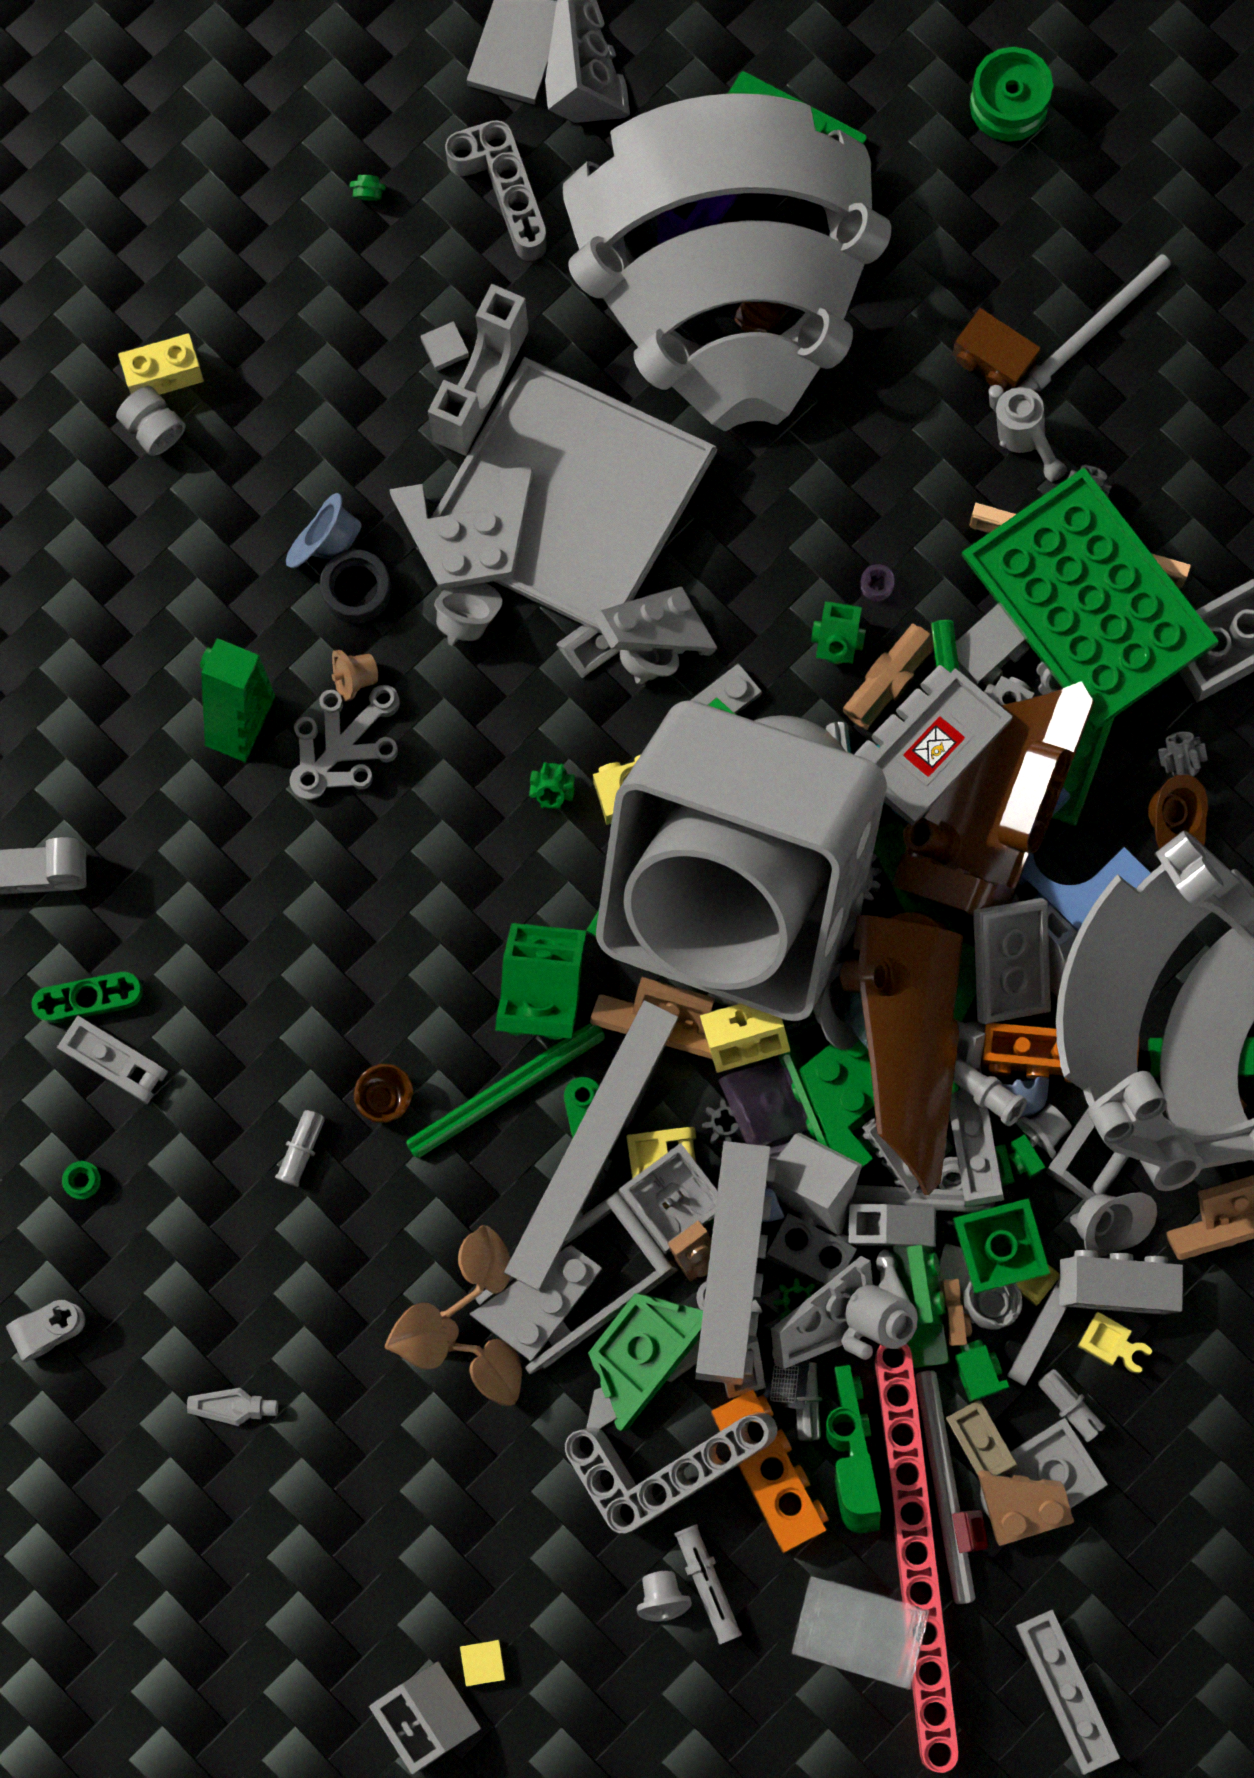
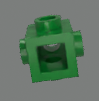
M825 601L822 622L814 620L811 643L818 644L816 658L825 659L833 664L844 662L853 664L855 650H863L866 629L859 628L862 607Z

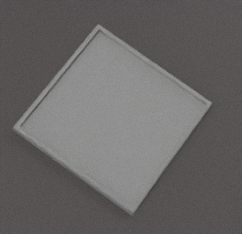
M524 357L431 518L503 506L498 470L531 465L533 480L532 484L530 483L527 511L524 513L521 529L522 536L514 577L494 582L602 633L594 619L595 615L600 610L633 601L714 458L717 448L702 439Z

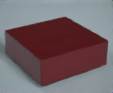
M981 1510L952 1514L959 1553L988 1549Z

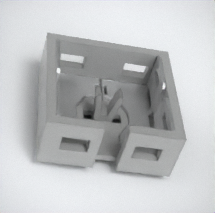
M681 1143L619 1189V1194L665 1255L671 1251L668 1243L698 1220L704 1226L715 1217L718 1191ZM664 1202L670 1206L667 1210L662 1205Z

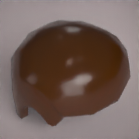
M380 1063L368 1068L357 1080L354 1090V1102L360 1114L371 1122L390 1123L407 1111L414 1090L405 1071L396 1065Z

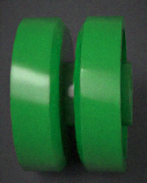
M1018 47L998 49L983 59L976 69L969 103L972 118L982 132L993 139L1011 142L1024 140L1038 131L1046 119L1053 89L1051 71L1044 60L1032 51Z

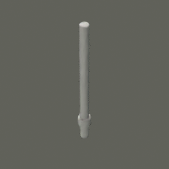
M1163 254L1158 256L1041 366L1035 365L1025 375L1026 380L1017 388L1023 387L1033 391H1041L1051 381V375L1171 265L1170 260Z

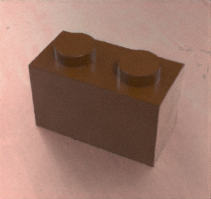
M979 308L955 341L952 355L956 357V361L969 371L975 369L984 375L991 386L999 385L1003 388V391L1004 389L1008 391L1012 388H1017L1021 384L1025 375L1037 362L1041 348Z

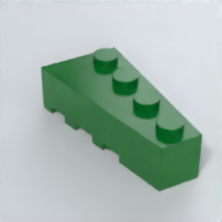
M217 638L213 648L208 647L200 661V668L203 669L201 678L205 746L246 762L276 696L258 654Z

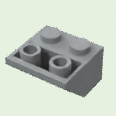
M439 1662L402 1683L369 1706L411 1774L417 1773L481 1729Z

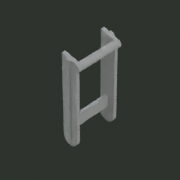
M619 1190L575 1221L562 1248L613 1211L656 1271L573 1332L562 1322L548 1340L552 1347L525 1367L529 1374L536 1372L542 1367L545 1369L616 1317L634 1293L646 1295L679 1271L677 1262L675 1260H667L619 1194ZM510 1277L504 1290L517 1282V1280ZM485 1290L475 1300L481 1306L499 1293L493 1294Z

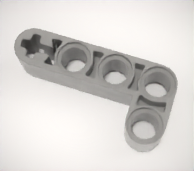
M496 120L450 135L445 144L450 170L459 176H468L487 170L515 251L523 260L535 261L540 259L547 249L545 225L509 126L502 121ZM494 139H501L505 142L499 147L489 145V142ZM459 150L471 152L465 158H459L454 155ZM504 171L516 173L511 179H504L499 176ZM520 202L527 205V208L522 211H514L510 208L513 204ZM528 226L531 237L534 240L533 242H529L528 238L525 237L524 228Z
M68 837L52 838L46 840V847L0 850V894L78 890L87 886L86 849L78 839Z

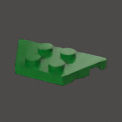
M634 1293L588 1352L594 1369L600 1375V1385L604 1396L611 1401L617 1417L614 1420L617 1429L627 1431L700 1339L703 1310Z

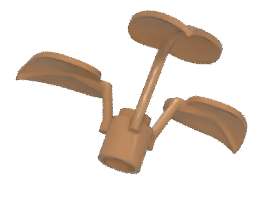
M481 1225L464 1239L459 1250L458 1264L461 1273L468 1282L477 1284L476 1288L443 1312H439L434 1305L424 1302L411 1306L394 1325L386 1341L385 1348L400 1355L412 1365L425 1370L440 1366L446 1358L447 1352L457 1350L475 1353L478 1357L470 1364V1374L475 1386L490 1400L501 1405L510 1406L514 1405L519 1398L522 1379L521 1362L515 1349L500 1339L488 1341L484 1349L477 1345L456 1343L455 1340L458 1337L459 1330L457 1324L450 1319V1316L481 1295L484 1288L496 1294L502 1292L509 1282L510 1277L505 1275L504 1271L510 1261V1256L503 1240L494 1230L488 1226Z

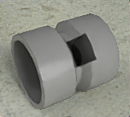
M145 386L135 391L121 404L116 417L129 433H137L136 439L150 456H156L176 443L185 431L186 425L174 411L165 408V400L152 386Z

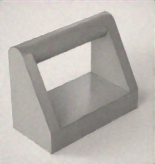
M1087 1112L1084 1113L1045 1171V1174L1086 1201L1095 1195H1105L1129 1159L1128 1156L1114 1152L1090 1189L1066 1171V1168L1094 1128V1124Z

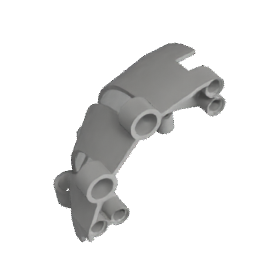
M736 93L708 95L667 104L640 114L610 131L614 151L612 159L605 162L602 166L588 161L563 183V200L579 250L569 260L570 273L583 291L590 296L605 300L638 348L634 351L635 364L643 377L653 386L662 390H667L672 386L712 425L725 432L738 424L749 421H766L778 425L791 413L819 368H833L846 356L851 347L853 330L844 318L864 264L873 262L884 252L890 240V221L872 210L871 160L864 144L839 129L832 131L828 135L815 131L810 105L776 96ZM741 193L785 195L822 205L827 215L830 237L806 227L788 223L739 221L711 225L676 236L655 246L631 264H629L624 242V235L662 212L704 198ZM740 302L779 303L805 312L794 326L781 335L763 332L740 333L720 338L705 346L685 339L674 330L700 313Z
M1185 830L1154 854L1162 864L1146 877L1137 888L1117 874L1094 903L1070 949L1060 984L1056 1015L1057 1048L1064 1078L1083 1090L1090 1107L1087 1114L1104 1143L1113 1152L1140 1160L1154 1186L1162 1191L1183 1187L1197 1177L1203 1168L1252 1160L1254 1163V1118L1251 1120L1247 1119L1238 1091L1240 1054L1245 1038L1254 1022V887L1237 869L1230 871L1205 846ZM1213 912L1232 928L1218 939L1202 956L1190 972L1172 1006L1161 1046L1160 1090L1150 1072H1137L1138 1037L1142 1017L1149 995L1169 957L1189 932L1209 913ZM1165 1110L1169 1120H1167L1162 1114Z

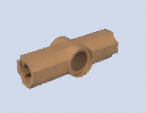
M911 624L889 653L885 652L877 659L865 677L866 681L843 707V712L851 721L859 727L868 730L892 700L896 701L905 692L914 679L916 670L934 651L931 634L922 627Z

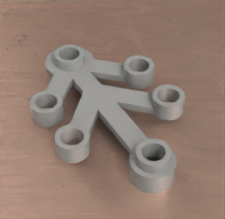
M389 685L375 687L369 695L370 704L342 734L340 733L339 712L343 706L341 695L335 690L324 691L320 696L319 702L325 716L326 751L316 762L313 739L318 733L317 725L310 717H301L296 721L294 730L299 738L300 765L292 771L290 776V786L296 796L304 800H313L320 797L326 788L354 786L357 789H366L373 781L371 770L366 765H356L350 772L328 771L339 761L379 759L383 762H390L396 758L398 748L395 741L389 737H383L375 744L353 745L379 716L390 717L397 712L400 700L397 691ZM386 693L390 695V701L386 704L378 703L377 698L380 694ZM329 697H335L338 699V703L336 706L329 708L324 705L325 700ZM303 724H310L313 727L312 732L307 735L301 734L299 730ZM385 744L391 745L393 747L392 753L382 755L379 752L381 746ZM363 771L368 774L367 780L361 783L355 781L356 773ZM306 775H313L315 777L314 783L310 786L302 784V778Z

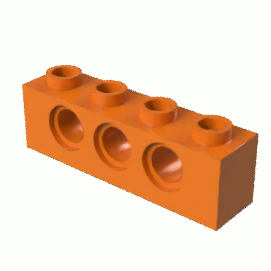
M754 1390L711 1411L720 1432L739 1419L756 1412H764L770 1416L774 1415L764 1394L757 1397ZM752 1421L750 1423L759 1425L762 1428V1426L756 1421ZM780 1429L777 1431L775 1440L769 1446L739 1464L738 1467L784 1554L824 1533L826 1529L823 1523L829 1519L818 1499L811 1502L805 1490L806 1487L810 1486V1482L800 1464L793 1467L786 1454L792 1448L783 1430ZM775 1459L781 1463L783 1474L779 1479L771 1481L762 1476L760 1466L765 1460ZM785 1494L797 1496L801 1502L800 1512L793 1516L783 1514L779 1509V1499Z

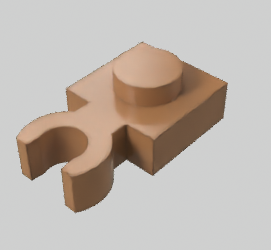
M959 1279L939 1281L940 1291L943 1292L946 1302V1313L943 1315L948 1347L966 1345V1337H971L972 1326L970 1316L964 1314L963 1305L960 1303Z

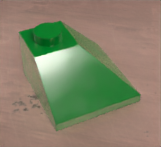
M1029 1198L953 1218L974 1294L1050 1274Z

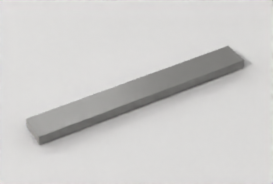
M645 1000L643 1001L504 1271L505 1275L540 1291L678 1021V1016Z

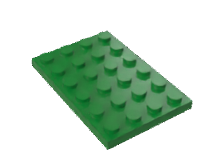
M1082 468L962 552V557L1060 686L1064 689L1081 681L1085 684L1094 700V705L1088 718V722L1094 730H1097L1218 645L1219 640L1085 468Z

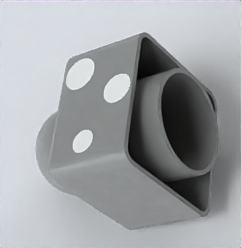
M696 701L677 703L670 709L615 796L596 928V939L599 946L606 954L616 960L790 1021L805 1019L811 1014L855 932L856 916L861 914L887 787L883 771L871 760L846 752L843 746L827 730L806 719L780 715L764 717L753 721Z

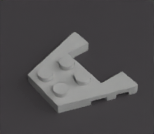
M531 465L498 470L503 506L428 519L425 491L422 484L390 489L391 498L440 590L514 577L522 536L521 529L524 513L527 511L530 483L532 484L533 480Z

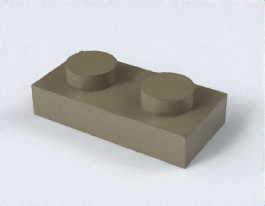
M980 1399L946 1417L976 1473L990 1471L992 1475L1005 1477L1019 1469Z

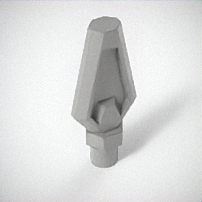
M241 1388L189 1396L187 1400V1413L239 1426L249 1418L261 1419L262 1416H277L278 1401L263 1400L262 1396L251 1397Z

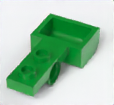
M850 1365L835 1367V1383L840 1407L834 1409L827 1418L826 1437L834 1449L849 1451L850 1457L839 1459L836 1462L835 1488L841 1518L844 1525L853 1532L867 1533L880 1530L881 1508L870 1454H868L865 1437L871 1436L868 1415L867 1413L860 1414L857 1400L864 1399L860 1376L852 1377ZM840 1422H847L855 1430L849 1436H839L834 1432L833 1428Z

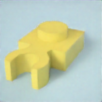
M1100 1312L1095 1314L1077 1346L1110 1366L1119 1357L1123 1360L1126 1369L1136 1374H1139L1143 1368L1132 1361V1354L1139 1351L1149 1356L1152 1353L1151 1348L1144 1343H1129L1127 1339L1132 1331Z

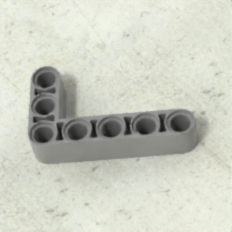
M756 1412L745 1416L638 1485L635 1484L606 1434L596 1427H587L571 1433L565 1442V1452L609 1527L618 1533H627L647 1524L769 1446L777 1436V1425L775 1420L764 1412ZM752 1421L758 1422L764 1430V1436L760 1442L754 1441L749 1436L748 1427ZM583 1436L590 1438L593 1442L594 1451L591 1456H587L581 1451L580 1441ZM719 1442H724L730 1447L731 1458L728 1462H723L717 1457L716 1447ZM688 1462L694 1464L699 1471V1478L696 1483L688 1481L685 1477L684 1467ZM603 1470H607L613 1475L614 1485L611 1490L604 1488L601 1484L600 1475ZM655 1483L661 1484L666 1490L667 1498L664 1503L656 1501L653 1497L652 1488ZM623 1504L630 1505L635 1513L632 1523L625 1522L621 1517L620 1509Z

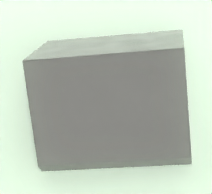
M797 1133L776 1160L774 1182L767 1183L769 1188L774 1190L778 1203L781 1206L795 1213H804L813 1219L816 1224L839 1235L842 1234L849 1204H851L862 1164L801 1133Z

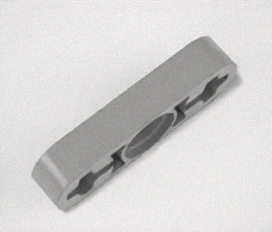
M1060 1278L1051 1291L1007 1377L1024 1386L1067 1308L1059 1306Z

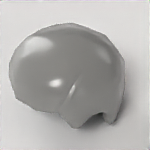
M970 1280L963 1294L964 1309L970 1316L971 1321L985 1329H1000L1009 1326L1018 1318L1023 1306L1021 1290L1016 1283L974 1294Z

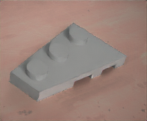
M682 586L600 610L594 617L611 649L650 652L653 648L669 649L670 653L683 654L686 650L698 651L699 655L710 656L717 649Z
M569 1245L559 1252L540 1291L517 1281L471 1312L470 1316L532 1362L602 1268L574 1246Z
M860 1256L771 1328L775 1365L785 1369L843 1345L841 1339L849 1327L845 1316L848 1301L857 1289L864 1285H873L870 1260Z

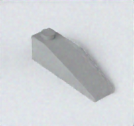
M557 0L545 78L548 110L574 123L621 119L630 115L627 85L624 76L616 74L611 59L616 56L613 45H607L602 35L601 28L605 23L597 0Z

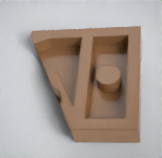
M990 1471L977 1472L994 1535L999 1546L1074 1523L1065 1487L1061 1481L1047 1479L1034 1481L1025 1476L1013 1475L1010 1478L992 1475Z

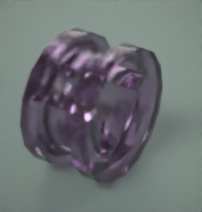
M881 564L867 567L862 574L860 583L863 595L873 601H882L888 598L894 587L892 571L887 566ZM877 575V579L883 576L885 578L884 589L878 590V586H876L875 590L870 588L871 576Z

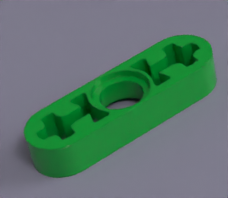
M117 972L44 987L33 996L32 1010L41 1021L54 1024L74 1020L77 1016L83 1018L131 1008L141 1000L143 988L133 974ZM126 981L129 986L134 987V990L128 992L129 998L123 999L120 994L108 995L111 1002L105 1004L106 997L101 985L107 984L106 988L108 991L120 989V982ZM84 988H93L98 994L96 1003L89 1008H83L77 1003L78 993ZM69 992V1001L73 1011L68 1012L66 1004L55 1006L54 1013L51 1015L45 1009H41V1005L46 1004L47 997L52 996L55 1002L65 1001L67 999L64 993Z

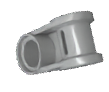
M57 1300L35 1312L17 1318L9 1323L6 1329L22 1362H27L44 1355L55 1346L79 1334L85 1326V1315L79 1306L66 1300ZM62 1311L72 1315L67 1318L68 1326L66 1327L57 1324L62 1319Z

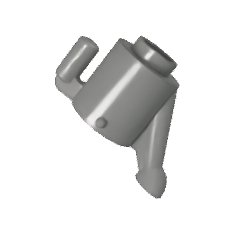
M993 385L989 389L990 407L996 412L1000 445L1017 453L1030 452L1036 449L1044 462L1045 477L1050 482L1062 478L1067 472V467L1055 458L1045 436L1044 405L1039 394L1023 387L1012 388L1003 393L1001 386Z
M886 1249L879 1253L876 1261L877 1269L880 1271V1284L878 1286L864 1285L857 1289L850 1297L846 1307L845 1316L849 1327L842 1336L841 1342L846 1351L864 1360L872 1356L873 1349L870 1345L860 1341L862 1336L886 1348L896 1349L905 1345L912 1338L917 1328L918 1316L916 1308L910 1302L896 1271L898 1260L891 1251Z

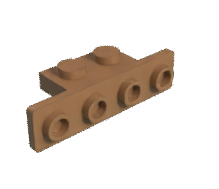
M644 977L640 980L634 1004L606 995L598 996L590 1018L591 1024L627 1034L645 1000L678 1016V1021L665 1046L713 1059L700 1015L712 1012L715 998Z
M1254 1175L1198 1191L1202 1221L1167 1232L1168 1241L1179 1260L1196 1257L1206 1252L1254 1239Z

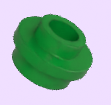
M358 175L357 181L350 182V189L353 190L352 197L355 199L380 201L382 192L386 191V185L379 183V177Z
M74 1162L63 1173V1188L67 1194L75 1199H88L95 1195L100 1188V1172L89 1162ZM81 1174H86L89 1178V1182L85 1187H77L76 1178Z

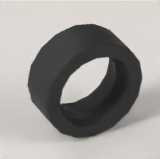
M350 549L338 553L327 562L321 573L320 589L326 607L336 618L346 623L362 624L374 620L385 611L391 599L392 585L386 566L376 555L365 550ZM351 567H364L370 570L378 582L377 593L368 604L359 607H350L343 604L336 597L334 591L335 580L338 575Z

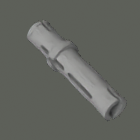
M696 1524L674 1533L688 1565L685 1568L687 1575L691 1574L704 1608L717 1635L718 1643L722 1644L741 1636L742 1633L737 1626L728 1599L713 1564H716L714 1556L709 1557L699 1533L698 1525ZM693 1548L697 1553L702 1569L704 1570V1573L706 1575L707 1581L705 1580L704 1575L701 1571V1567L699 1565V1562L697 1561ZM709 1587L711 1588V1590H712V1592H713V1595H714V1597H715V1600H716V1602H717V1605H718V1607H719V1610H720V1612H721V1614H722L723 1620L721 1619V1617H720V1615H719V1612H718V1610H717V1607H716V1605H715V1602H714V1600H713V1597H712V1595H711V1593H710Z

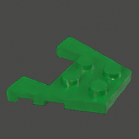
M863 1024L858 1042L851 1049L841 1050L830 1044L799 1070L816 1115L820 1119L829 1148L862 1164L861 1169L870 1163L873 1158L848 1127L874 1107L871 1066L865 1024ZM953 1082L952 1095L961 1088L955 1082Z

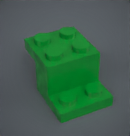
M511 923L503 957L501 999L496 1016L495 1031H505L510 1035L516 1036L523 1034L542 1035L554 1040L562 1038L572 1039L579 1003L581 967L586 942L585 930Z

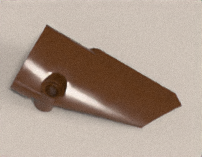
M1082 681L1045 695L1000 705L1013 716L1011 722L931 806L924 818H920L913 826L909 823L905 826L903 840L907 848L905 853L901 855L890 886L974 917L973 910L1012 903L1030 853H1035L1043 842L1094 705V700ZM928 831H930V838L923 845V837Z
M858 915L856 916L852 951L858 953L859 958H848L844 961L840 979L842 987L846 992L861 993L871 1066L877 1134L908 1166L917 1179L924 1195H930L941 1183L959 1040V1025L953 1017L963 935L908 921Z

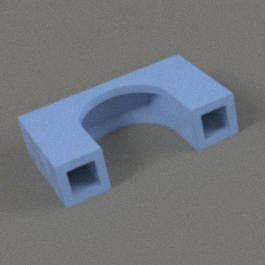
M1062 788L1053 815L1071 798L1064 788ZM1124 847L1092 879L1077 885H1062L1045 877L1036 866L1034 854L1030 853L1019 884L1023 887L1028 882L1038 892L1033 898L1047 900L1048 906L1052 905L1078 933L1092 906L1117 874L1137 888L1151 873Z

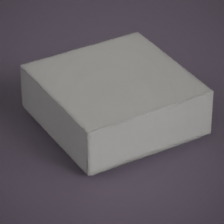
M454 321L420 336L436 371L469 357L468 350Z

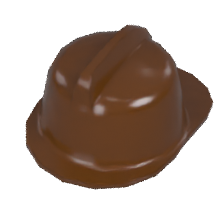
M1176 775L1168 779L1161 790L1157 791L1151 798L1148 806V816L1152 826L1155 828L1156 842L1160 849L1184 830L1195 837L1203 846L1205 844L1208 797L1204 786L1198 779L1190 775Z

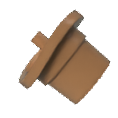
M342 650L333 651L332 664L334 674H332V679L335 681L336 690L341 695L342 701H351L355 698L360 688L377 684L378 670L371 654L347 656Z

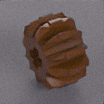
M742 302L736 311L735 322L746 333H769L782 319L790 306L772 302Z

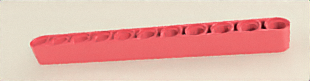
M907 1344L897 1348L902 1352L904 1362L900 1367L891 1368L884 1363L882 1358L883 1351L888 1348L880 1345L875 1354V1368L920 1757L927 1769L937 1773H944L950 1771L958 1761V1745L912 1353ZM894 1386L904 1388L908 1394L907 1404L901 1407L891 1405L887 1398V1391ZM905 1425L912 1431L913 1440L909 1445L899 1446L893 1441L891 1435L895 1426ZM909 1464L916 1469L917 1480L913 1485H903L897 1480L896 1470L900 1465ZM913 1503L921 1509L922 1519L918 1524L908 1525L902 1520L901 1509L903 1505ZM910 1543H919L925 1548L927 1554L922 1564L913 1565L906 1559L905 1550ZM923 1582L930 1588L931 1598L925 1605H918L911 1599L910 1589L914 1583ZM920 1622H928L935 1628L936 1637L929 1645H922L915 1638V1628ZM926 1662H933L940 1669V1678L934 1685H927L920 1679L919 1670ZM932 1702L941 1704L945 1710L943 1722L936 1726L928 1724L924 1718V1709ZM938 1742L945 1744L950 1752L948 1762L942 1766L932 1764L928 1756L931 1746Z

